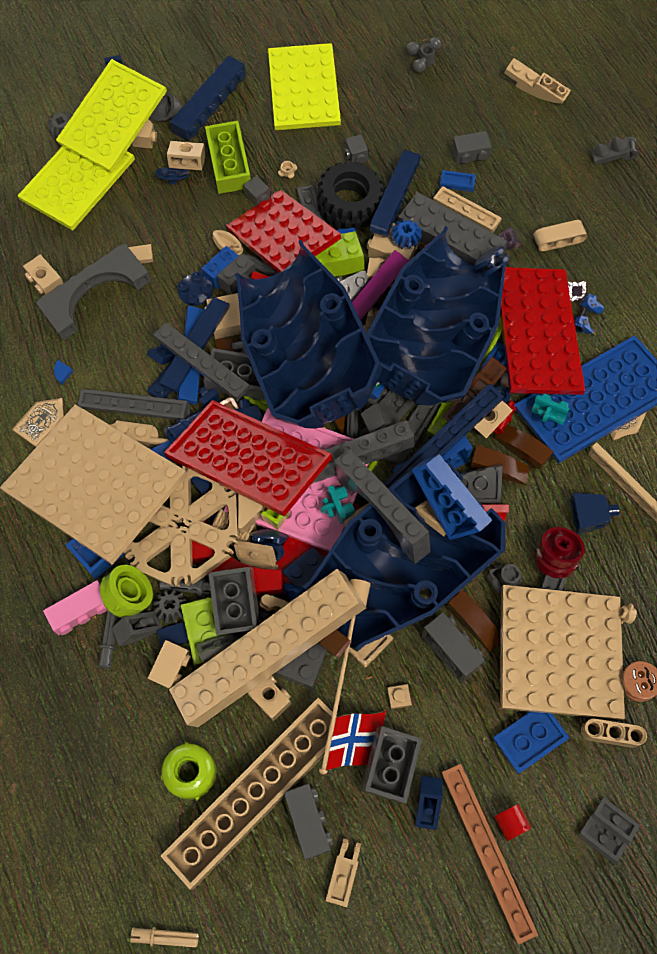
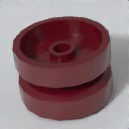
M565 527L550 528L543 534L535 551V563L539 570L552 578L563 579L570 577L575 572L584 555V542L578 534Z

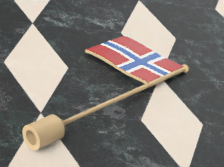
M351 579L350 583L366 607L370 583ZM354 616L350 621L347 636L349 640H351L356 616ZM350 645L344 652L322 769H319V772L323 775L328 772L326 770L341 766L367 765L375 730L384 725L386 710L373 714H347L336 717Z

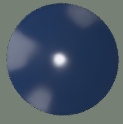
M199 271L186 276L177 285L179 297L188 305H201L207 302V299H210L213 293V284Z
M260 529L250 533L252 541L258 542L272 539V543H284L289 538L288 535L273 529Z

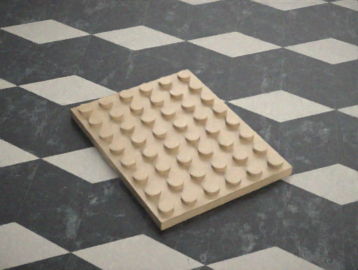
M75 404L1 485L0 489L113 565L188 474L184 469Z

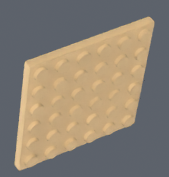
M502 585L500 709L615 720L625 719L624 687L622 683L621 618H619V615H621L620 597Z

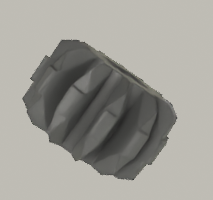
M57 112V115H51V119H48V131L54 139L58 138L71 119V114H66L65 112L59 114Z
M173 589L171 594H169L165 590V596L163 597L159 594L157 597L160 601L154 602V606L157 607L154 613L159 614L158 619L160 621L165 618L166 624H169L171 619L174 623H177L176 617L183 619L181 604L188 602L186 599H183L182 593L176 595V590ZM167 605H174V609L167 608Z

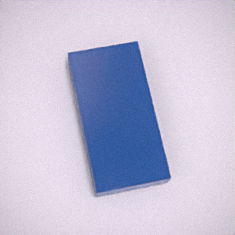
M442 170L440 188L443 186L447 189L473 192L476 175Z

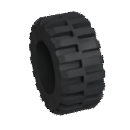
M351 161L336 163L335 166L328 167L327 171H324L319 179L316 196L317 209L320 211V215L324 219L327 218L326 221L329 224L333 223L336 228H355V230L360 229L361 226L365 228L372 222L384 195V186L377 173L373 169L370 170L369 166L365 164L363 166L360 165V162L351 163ZM341 190H352L359 193L364 199L357 202H348L338 197L336 193Z

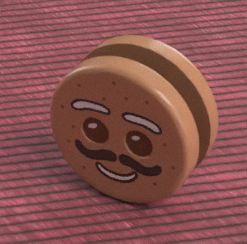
M644 661L633 662L623 670L622 675L624 694L636 702H645L657 695V668Z

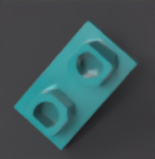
M543 394L542 396L537 395L531 412L542 416V422L544 423L549 419L563 425L570 408L568 403L564 401L556 403L552 401L551 396Z
M332 485L328 487L327 492L331 503H329L328 498L323 499L324 506L320 508L322 514L328 513L329 518L335 516L334 510L339 523L343 524L347 518L355 513V509L352 503L344 506L340 503V500L348 498L345 486L334 488Z

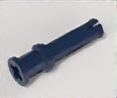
M204 408L185 419H178L177 423L172 426H166L164 428L166 437L171 442H174Z

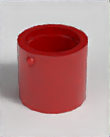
M519 804L494 816L506 841L532 828Z

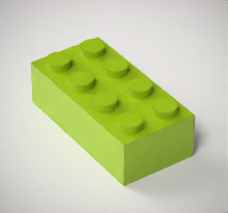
M233 121L205 126L218 194L243 190V185L251 180L239 122Z
M356 231L341 234L342 239L315 256L334 277L364 271V255Z

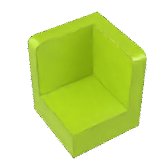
M270 509L261 513L262 520L279 530L289 516V512L284 517Z

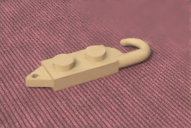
M117 420L116 423L111 424L112 427L141 444L161 445L169 441V439L158 438V430L153 425Z

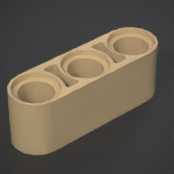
M581 220L543 227L536 230L533 234L538 249L542 252L578 244L587 239V233Z
M590 719L581 726L583 738L594 742L634 748L645 743L647 739L646 731L637 725ZM588 725H593L596 728V735L589 733ZM610 728L617 731L618 736L616 739L610 736ZM632 731L637 733L639 737L638 742L632 740L630 735Z

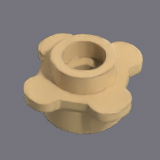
M285 161L281 163V170L278 171V174L281 177L285 176L291 179L294 177L297 166L290 161Z
M630 603L628 606L623 605L621 607V615H619L621 624L623 622L631 624L635 620L637 610L633 608V604Z

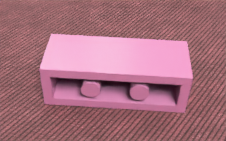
M98 581L89 584L43 610L51 628L58 636L69 633L78 624L87 623L90 617L107 611L100 598V583Z

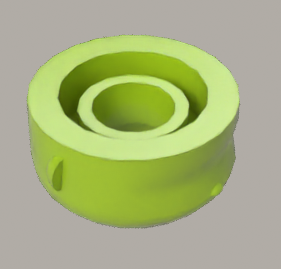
M130 565L117 566L102 578L99 588L100 598L105 608L120 618L139 614L150 605L153 598L152 586L146 575L138 568Z
M185 742V744L174 748L166 756L162 765L161 779L167 790L181 799H196L198 801L200 797L208 793L213 787L217 774L216 764L211 754L203 747ZM186 762H195L198 766L197 777L190 782L183 781L180 777L181 766Z

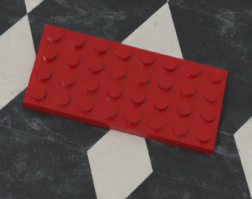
M506 267L500 319L510 393L583 395L585 386L566 269Z
M214 400L203 409L164 452L167 458L284 517L332 460L331 453Z

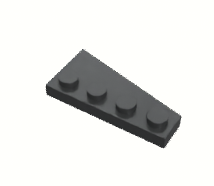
M502 464L460 473L463 476L462 483L476 501L480 503H501Z

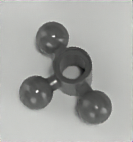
M438 37L431 38L429 43L421 46V49L416 42H410L407 45L408 54L412 56L420 55V59L413 63L415 72L421 73L426 67L434 63L435 51L441 47V40Z

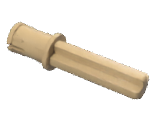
M133 927L130 942L150 944V946L159 944L197 947L199 935L193 932L156 930V927L152 929Z

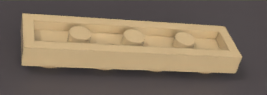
M443 186L433 198V201L492 233L502 219Z

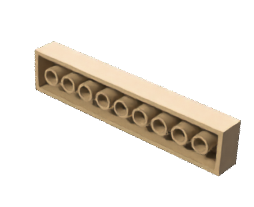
M336 569L171 687L169 691L186 724L200 727L366 609L346 575Z
M319 698L161 855L163 860L190 890H194L285 797L284 792L290 791L324 757L333 712Z

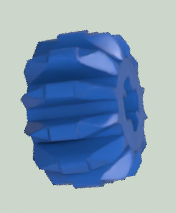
M403 218L402 223L397 221L395 226H393L391 238L392 241H395L396 246L401 245L402 249L408 247L410 250L411 245L416 247L418 242H420L422 230L421 227H418L417 222L412 223L411 219L405 221Z

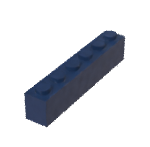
M228 56L170 121L172 133L189 142L202 125L206 124L209 117L216 112L217 108L226 101V98L236 89V86L245 79L244 63Z

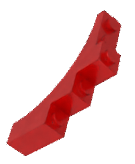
M192 541L193 564L205 563L214 556L215 551ZM230 557L211 572L251 566ZM252 567L257 597L264 596V594L269 596L285 594V580L282 570Z

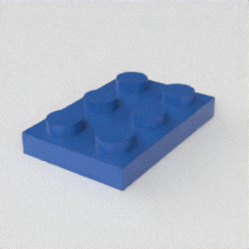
M529 712L492 739L518 775L568 740L569 736L553 714Z

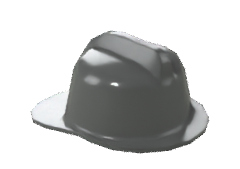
M166 92L150 116L154 121L173 119L183 106L180 105V101L171 92Z

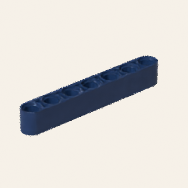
M407 150L403 151L370 225V233L383 237L388 236L416 173L421 154Z

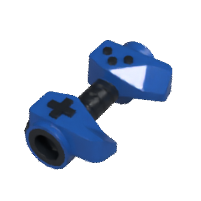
M588 294L581 300L583 310L580 316L574 319L575 330L578 333H594L587 316L589 312L600 314L604 310V306L596 301L597 297L593 294Z

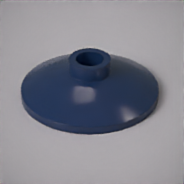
M164 167L157 169L155 175L163 180H168L169 184H176L178 180L187 178L190 172L187 169Z

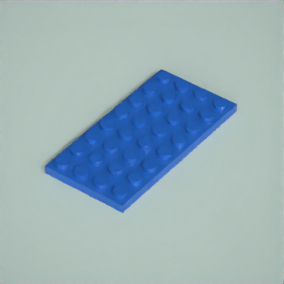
M636 336L629 338L581 366L585 386L583 395L547 394L556 403L564 401L569 404L568 407L570 409L563 425L549 419L544 423L542 422V416L531 412L537 395L542 396L543 394H532L514 404L516 407L515 411L539 441L554 451L552 457L558 464L657 406V359Z

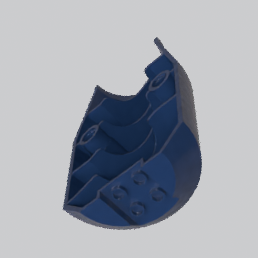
M447 226L401 269L367 332V336L382 367L381 376L378 380L380 385L383 383L393 392L414 401V404L435 405L463 398L499 325L505 268L508 263L506 262L494 273L482 277L479 274L482 268L476 269L474 265L462 260L451 250L446 239Z
M299 240L300 250L298 256L283 272L263 279H248L239 273H236L235 276L238 287L241 340L272 416L285 423L316 429L325 427V423L339 419L356 408L361 409L369 400L381 376L382 367L345 287L304 246L302 240Z
M447 463L462 482L463 476L450 463ZM411 469L393 484L389 491L429 531L431 552L414 564L402 551L400 543L389 525L377 510L369 504L349 521L311 580L303 586L304 592L336 569L344 573L349 581L351 579H358L370 583L366 609L355 617L351 638L352 643L350 644V648L359 651L367 644L433 615L505 551L506 523L491 508L486 513L492 521L480 532L449 540L447 534L442 536L428 525L417 512L415 507L426 501L427 498ZM364 532H369L372 536H367ZM420 594H424V595H426L428 598H427V599L422 598V597L420 596ZM351 619L336 629L345 637L348 636Z

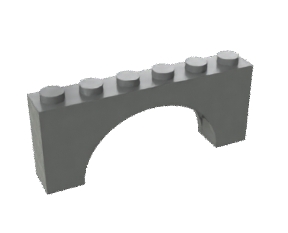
M123 243L107 255L102 256L92 265L87 266L79 274L72 276L64 284L57 286L49 294L42 296L36 304L64 341L78 331L74 322V312L77 303L88 290L104 282L121 281L132 285L138 291L152 280L148 271L128 246Z
M350 449L334 460L339 483L345 486L351 496L357 492L377 510L395 534L402 551L414 564L431 552L429 531Z

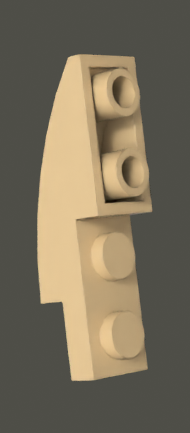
M513 58L504 74L517 82V88L549 102L562 104L571 91L543 72L540 76L515 58Z

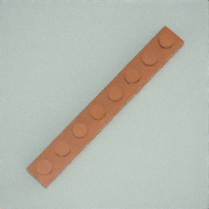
M459 764L441 772L516 944L519 945L538 936L462 765Z

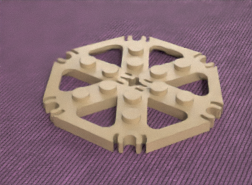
M183 465L182 469L188 475L170 495V509L161 506L149 520V523L159 526V528L138 543L132 541L124 550L125 557L128 560L135 557V560L130 563L131 566L173 587L174 584L180 587L182 579H185L184 582L187 586H190V583L195 584L231 557L225 554V552L229 554L234 553L229 548V545L231 543L238 545V541L232 537L240 539L238 496L236 492L232 490L226 492L228 488L189 468L187 469ZM199 477L211 482L213 485L212 489L191 504V478ZM225 505L228 506L229 527L226 530H220L203 523V521ZM175 522H177V523H178V522H179V523H182V522H183L187 527H185V526L182 527V526H181V527L179 528ZM192 541L215 551L214 556L198 568H193ZM171 545V568L168 572L163 573L148 566V561Z

